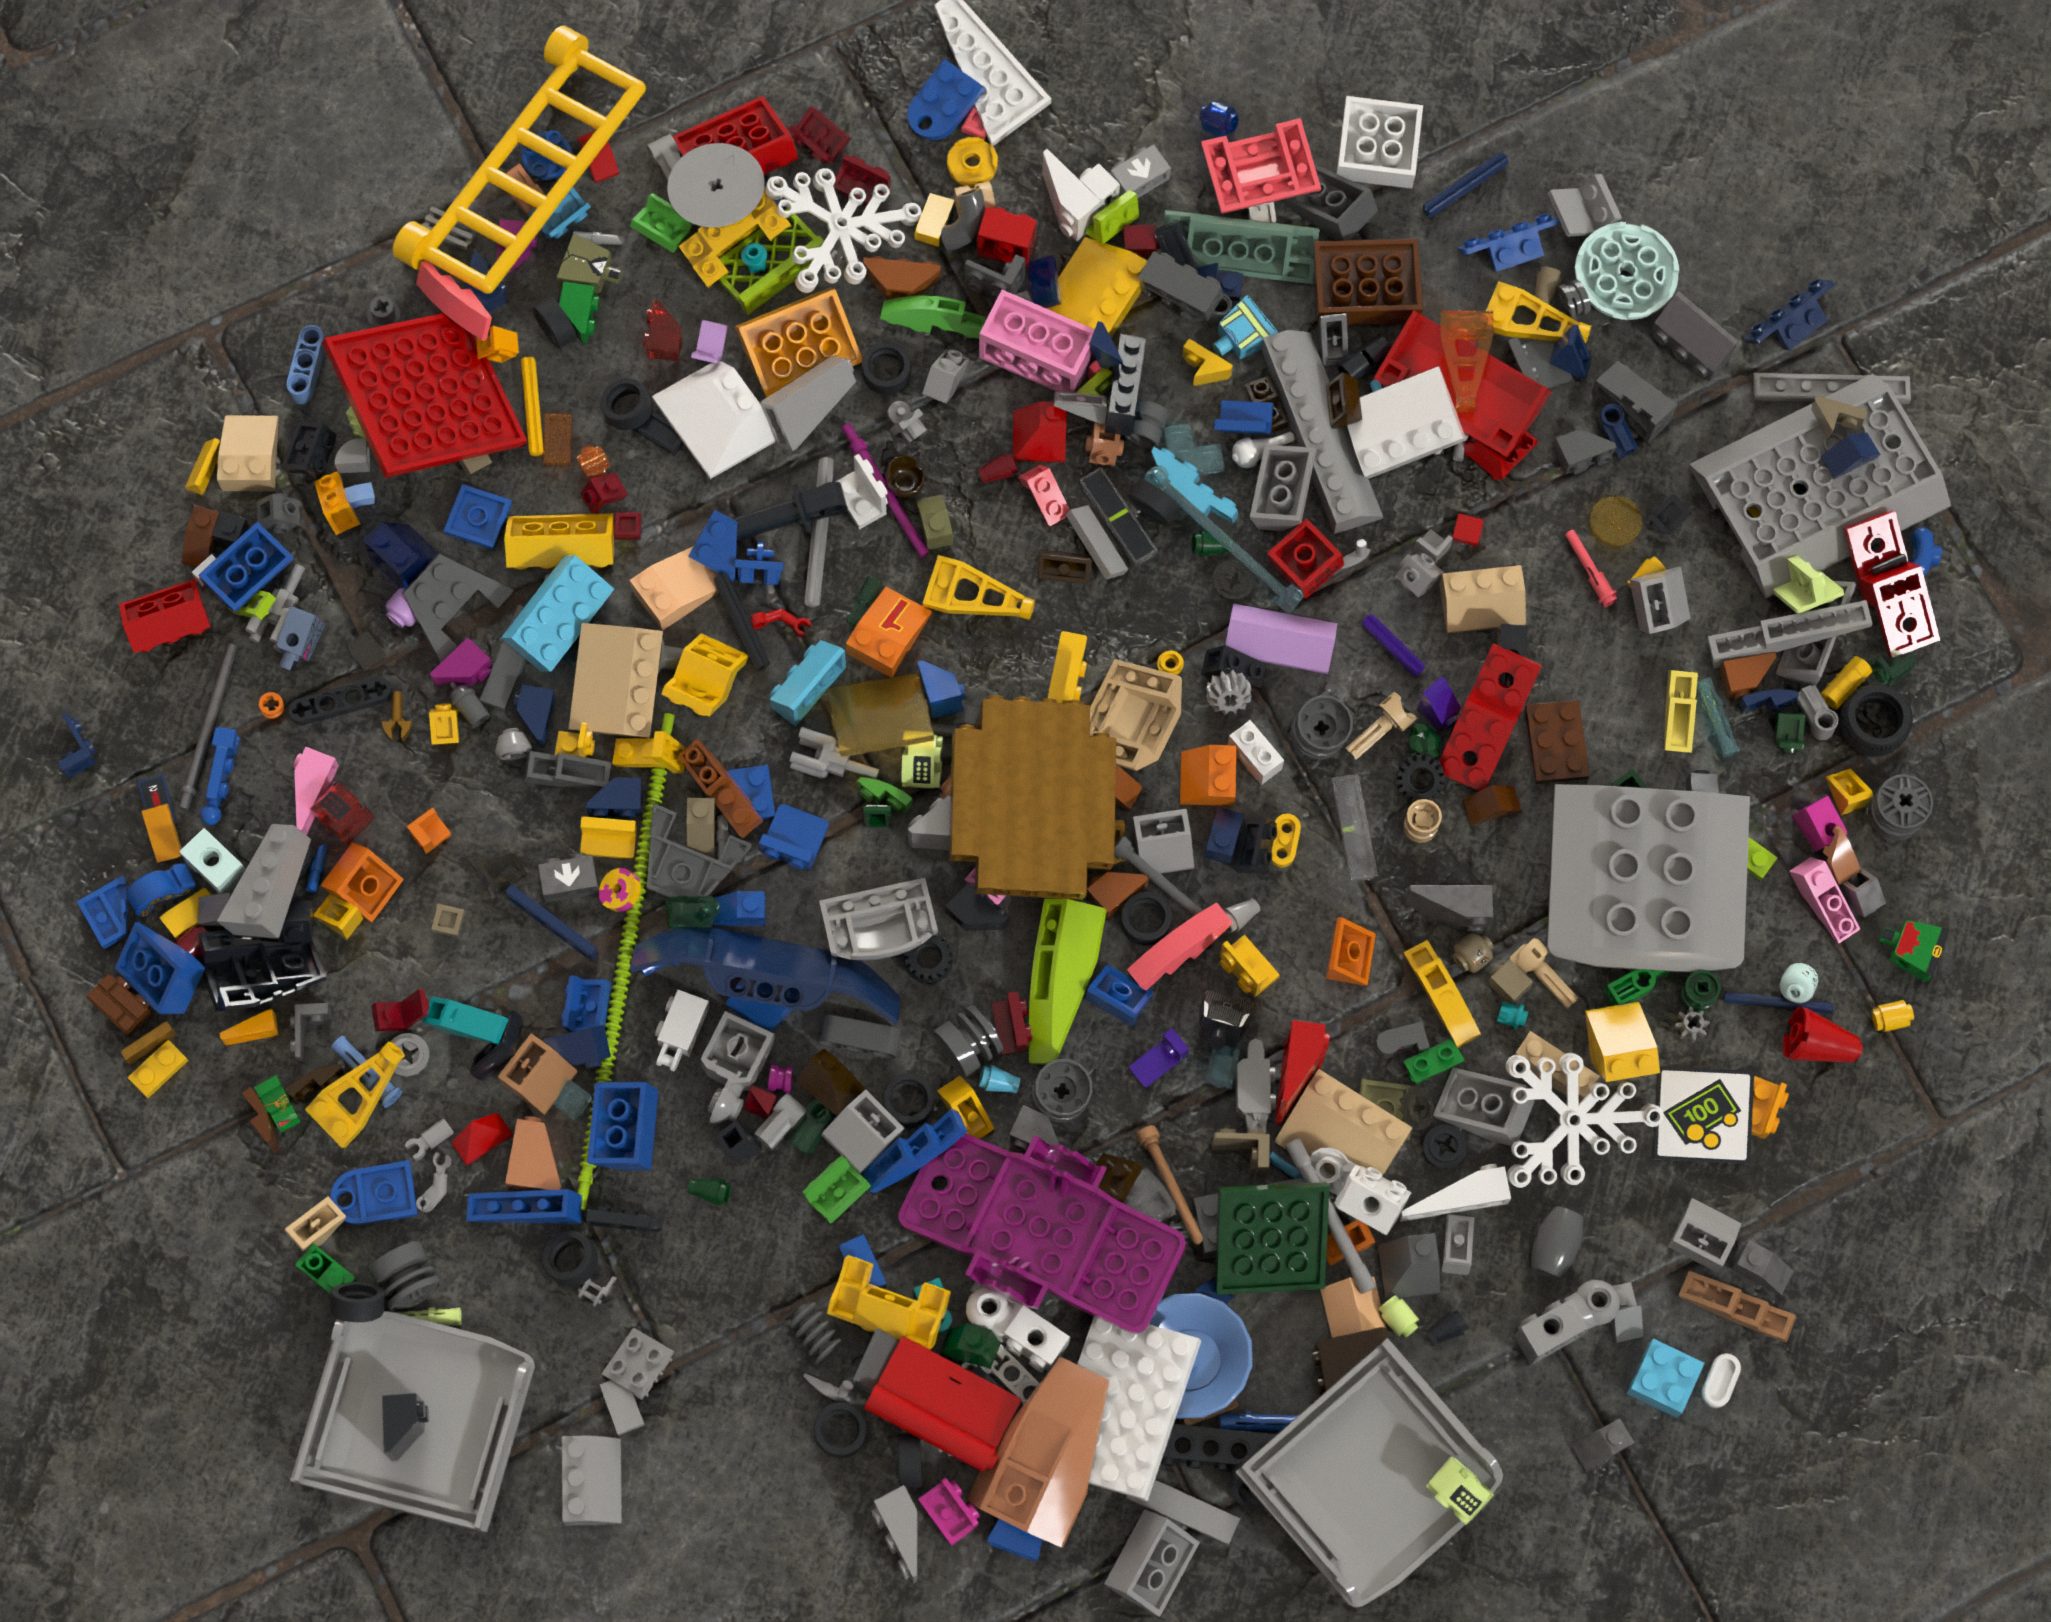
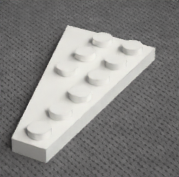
M940 0L935 4V12L959 69L986 89L974 106L979 113V118L986 130L989 142L994 146L1051 104V98L964 0Z

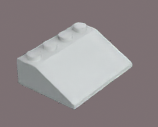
M1439 366L1360 397L1362 420L1347 425L1364 477L1368 479L1467 440Z

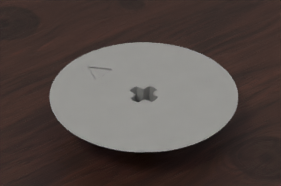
M723 143L707 144L689 151L675 164L668 179V196L675 211L687 221L704 227L727 226L742 220L756 208L764 191V175L757 160L744 149Z

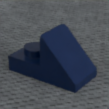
M1219 263L1198 267V275L1204 278L1210 276L1220 282L1223 294L1227 295L1231 301L1240 302L1242 273L1218 271Z

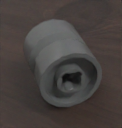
M1151 401L1137 402L1131 437L1126 436V439L1142 448H1157L1162 435L1160 428L1165 427L1169 416L1168 410Z

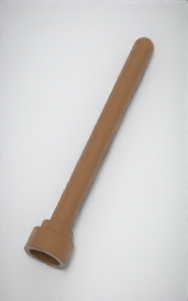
M1147 1126L1137 1132L1136 1138L1141 1147L1149 1150L1193 1243L1200 1244L1203 1241V1236L1158 1146L1160 1144V1135L1155 1126Z

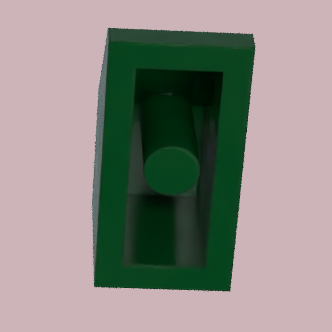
M963 1324L949 1329L939 1354L943 1357L991 1369L1001 1344L992 1330L971 1324Z

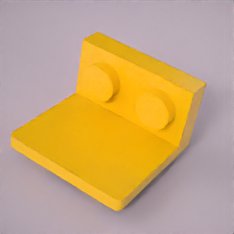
M1245 935L1232 945L1228 941L1222 944L1219 956L1221 960L1219 962L1227 973L1230 974L1232 972L1238 978L1237 983L1246 994L1250 992L1255 998L1279 978V973Z

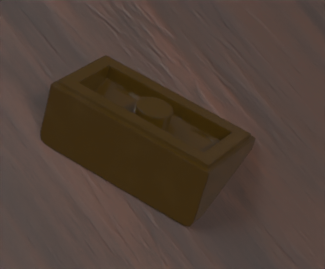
M1342 372L1326 385L1330 423L1333 429L1362 420L1357 379Z
M1040 549L1036 579L1089 585L1092 557L1086 554Z

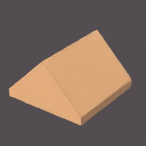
M1347 1278L1325 1286V1289H1320L1331 1338L1386 1327V1323L1381 1317L1382 1313L1379 1310L1381 1303L1377 1287L1365 1294H1361L1354 1278Z

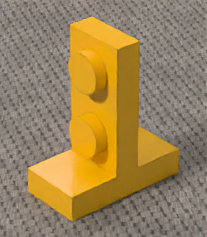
M655 731L654 738H616L612 764L616 767H665L674 774H684L685 765L678 755L686 747L665 731Z

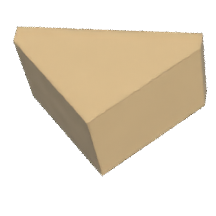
M326 1197L285 1228V1232L302 1251H305L313 1243L316 1246L322 1245L346 1219V1216L329 1197Z

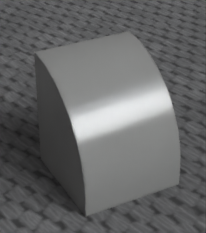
M366 438L350 440L339 449L335 458V466L339 473L370 472V447Z

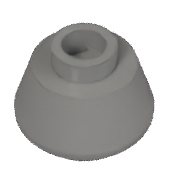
M509 728L504 730L503 734L498 737L495 754L502 760H517L526 757L531 751L532 746L523 732H519L517 728Z

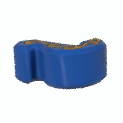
M182 863L174 864L167 871H152L137 879L128 888L126 897L135 914L145 917L153 909L154 904L192 892L195 889L196 882L187 865Z

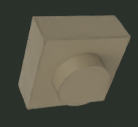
M438 904L431 928L432 932L459 938L465 910Z

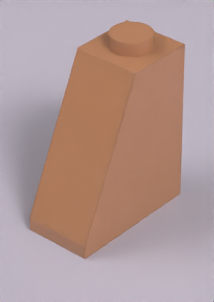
M526 1116L524 1120L517 1119L505 1181L508 1189L519 1191L563 1190L545 1123H541L539 1118Z

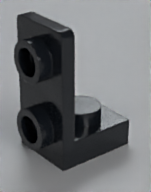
M1222 645L1206 650L1201 674L1211 678L1212 675L1219 676L1221 671L1229 674L1234 670L1236 675L1243 673L1245 679L1250 682V685L1258 689L1262 687L1266 664L1231 647Z

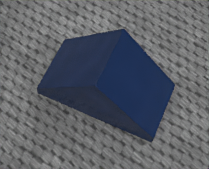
M1572 325L1555 343L1549 363L1579 379H1586L1591 357L1578 325Z
M1860 433L1848 435L1824 453L1821 459L1833 479H1836L1879 457L1881 454L1869 434Z

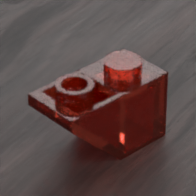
M654 300L653 309H648L647 324H650L649 333H644L643 348H647L648 358L679 362L683 341L682 328L659 300Z

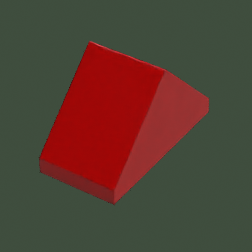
M595 131L577 137L581 149ZM607 141L588 166L595 183L619 175L609 141Z

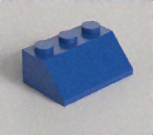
M256 522L198 576L205 588L223 605L236 612L293 561L294 557L260 523Z
M647 1082L595 1083L587 1164L625 1171H651L658 1089Z

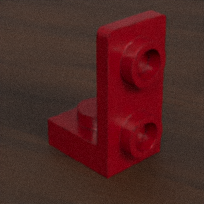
M424 989L416 990L401 1002H375L372 1004L375 1032L405 1031L428 1015L429 1002L425 997Z

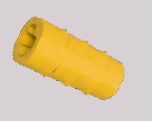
M1854 656L1848 664L1844 665L1840 673L1836 674V677L1820 693L1827 706L1838 710L1872 673L1870 665L1858 656Z

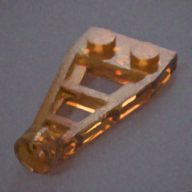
M1441 311L1440 340L1456 398L1455 410L1460 413H1472L1476 411V397L1493 341V311ZM1477 339L1479 345L1475 356L1459 357L1454 344L1455 340ZM1475 366L1473 381H1460L1457 367Z

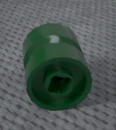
M1699 970L1693 972L1682 985L1679 992L1682 1006L1686 1010L1692 1007L1693 1012L1697 1013L1702 1010L1704 1012L1707 1011L1720 994L1718 978L1709 971Z

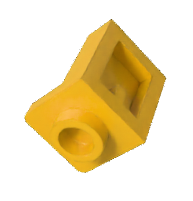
M450 703L436 704L435 709H431L429 712L432 744L459 743L458 710L451 707Z

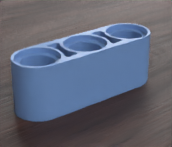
M308 325L301 330L287 379L288 391L292 400L297 404H306L312 400L325 355V349L322 344L325 338L322 330L315 325ZM311 338L319 339L314 344L307 343ZM304 362H312V365L307 368L301 367ZM297 386H306L301 392L294 391Z

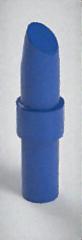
M327 844L317 847L314 860L311 862L310 875L306 886V891L316 893L320 876L323 874Z

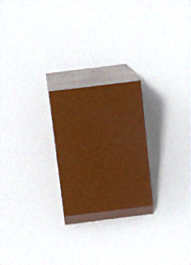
M1491 785L1462 801L1470 826L1522 812L1514 786Z

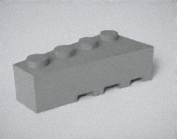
M272 824L217 922L234 935L279 938L311 839L295 825Z

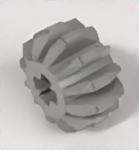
M1234 670L1229 674L1221 671L1219 677L1212 675L1211 682L1207 683V701L1209 705H1212L1215 712L1222 710L1224 715L1229 711L1236 714L1237 709L1245 710L1246 703L1251 702V685L1245 679L1243 673L1236 675Z

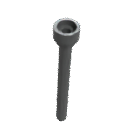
M1122 836L1114 845V856L1117 859H1127L1193 916L1203 911L1137 855L1131 846L1132 842L1125 836Z

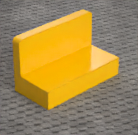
M581 817L582 839L580 853L597 857L634 858L637 836L636 821Z

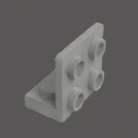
M1594 174L1580 188L1553 189L1548 192L1552 206L1568 237L1591 235L1599 228L1617 223L1622 219L1602 174Z

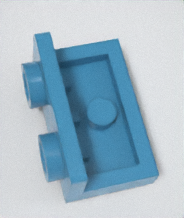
M572 187L541 228L540 232L546 239L552 237L558 239L568 231L566 226L572 221L576 224L588 215L586 210L591 206L588 202L584 203ZM534 208L529 213H527L528 216L530 217L537 208Z

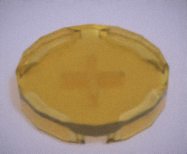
M1624 496L1605 497L1594 505L1589 517V527L1593 536L1600 543L1609 547H1622L1630 544L1637 538L1642 527L1641 512L1631 499Z

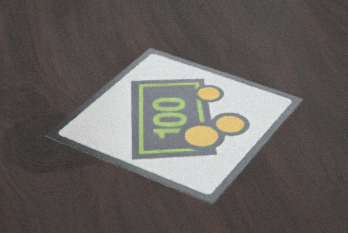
M1659 1066L1660 1073L1657 1074L1656 1105L1662 1109L1664 1118L1661 1124L1655 1127L1653 1159L1750 1165L1754 1071Z

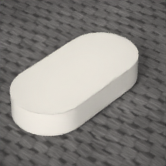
M1721 1354L1713 1361L1701 1391L1702 1399L1709 1407L1720 1408L1729 1401L1741 1371L1740 1362L1735 1356Z

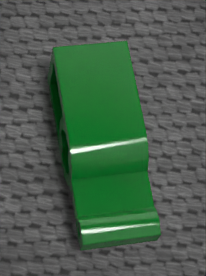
M1636 969L1608 984L1603 992L1612 1006L1634 1003L1651 992L1657 979L1662 976L1668 977L1671 972ZM1639 978H1642L1647 982L1645 987H1641L1637 984V980Z

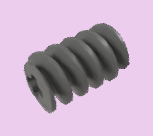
M816 1302L798 1307L788 1314L784 1320L793 1319L789 1325L790 1329L800 1328L796 1333V1337L798 1339L806 1337L802 1346L804 1348L812 1346L808 1354L810 1357L818 1356L815 1360V1364L818 1365L838 1351L837 1347L842 1339H831L836 1331L835 1329L825 1331L829 1321H818L823 1312L813 1313L812 1310L816 1306Z

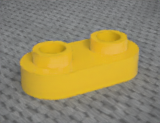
M1282 814L1275 820L1277 823V837L1273 841L1271 863L1276 867L1284 868L1291 865L1296 855L1301 824L1299 819L1292 814ZM1289 826L1291 828V832H1283L1282 827ZM1277 852H1285L1286 857L1279 858L1277 856Z

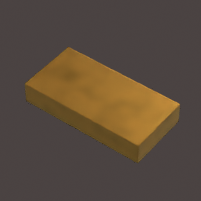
M165 1021L123 1049L121 1054L128 1064L132 1066L162 1046L167 1040L176 1037L177 1034L170 1024Z

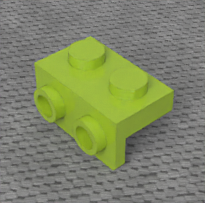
M1128 190L1093 216L1094 222L1085 229L1086 234L1104 244L1122 231L1124 225H1130L1138 219L1137 194Z

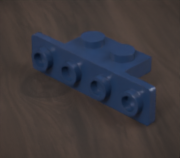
M1820 278L1808 284L1807 290L1791 297L1785 307L1770 313L1768 320L1753 326L1749 330L1750 333L1744 337L1745 342L1758 344L1774 332L1784 350L1790 351L1828 321L1816 299L1835 285L1833 281Z

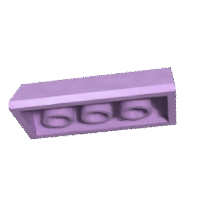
M1233 603L1225 645L1261 662L1328 674L1335 643L1337 623Z

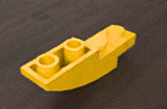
M1426 940L1405 951L1404 956L1457 1048L1481 1036L1461 994L1429 941Z

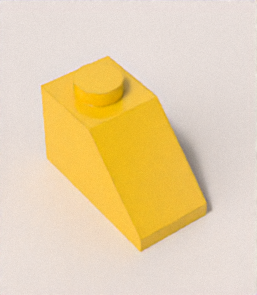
M958 1076L937 1090L948 1111L953 1109L959 1112L967 1129L966 1134L981 1139L995 1129L973 1088L961 1076Z

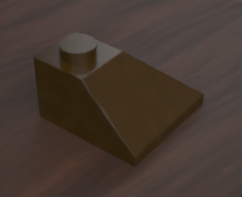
M825 1048L808 1061L796 1080L836 1116L865 1090V1087Z

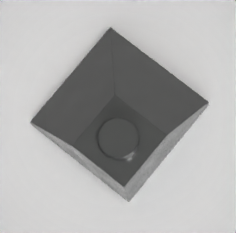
M1435 1233L1407 1236L1377 1245L1385 1300H1389L1395 1295L1398 1298L1440 1294L1439 1256Z

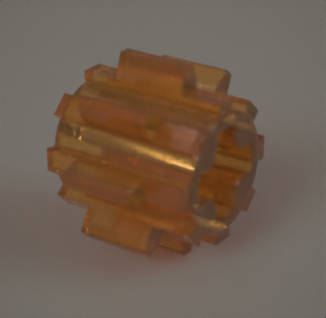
M591 444L581 449L582 453L576 457L586 478L590 476L596 478L605 475V469L609 468L610 464L602 447L599 445L594 448Z

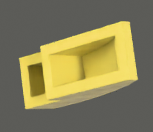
M1668 670L1664 750L1692 753L1698 673Z

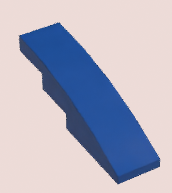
M950 1109L933 1126L925 1123L907 1140L900 1137L896 1139L862 1171L864 1178L871 1186L869 1188L870 1192L876 1193L900 1181L929 1163L965 1135L967 1129L959 1112Z

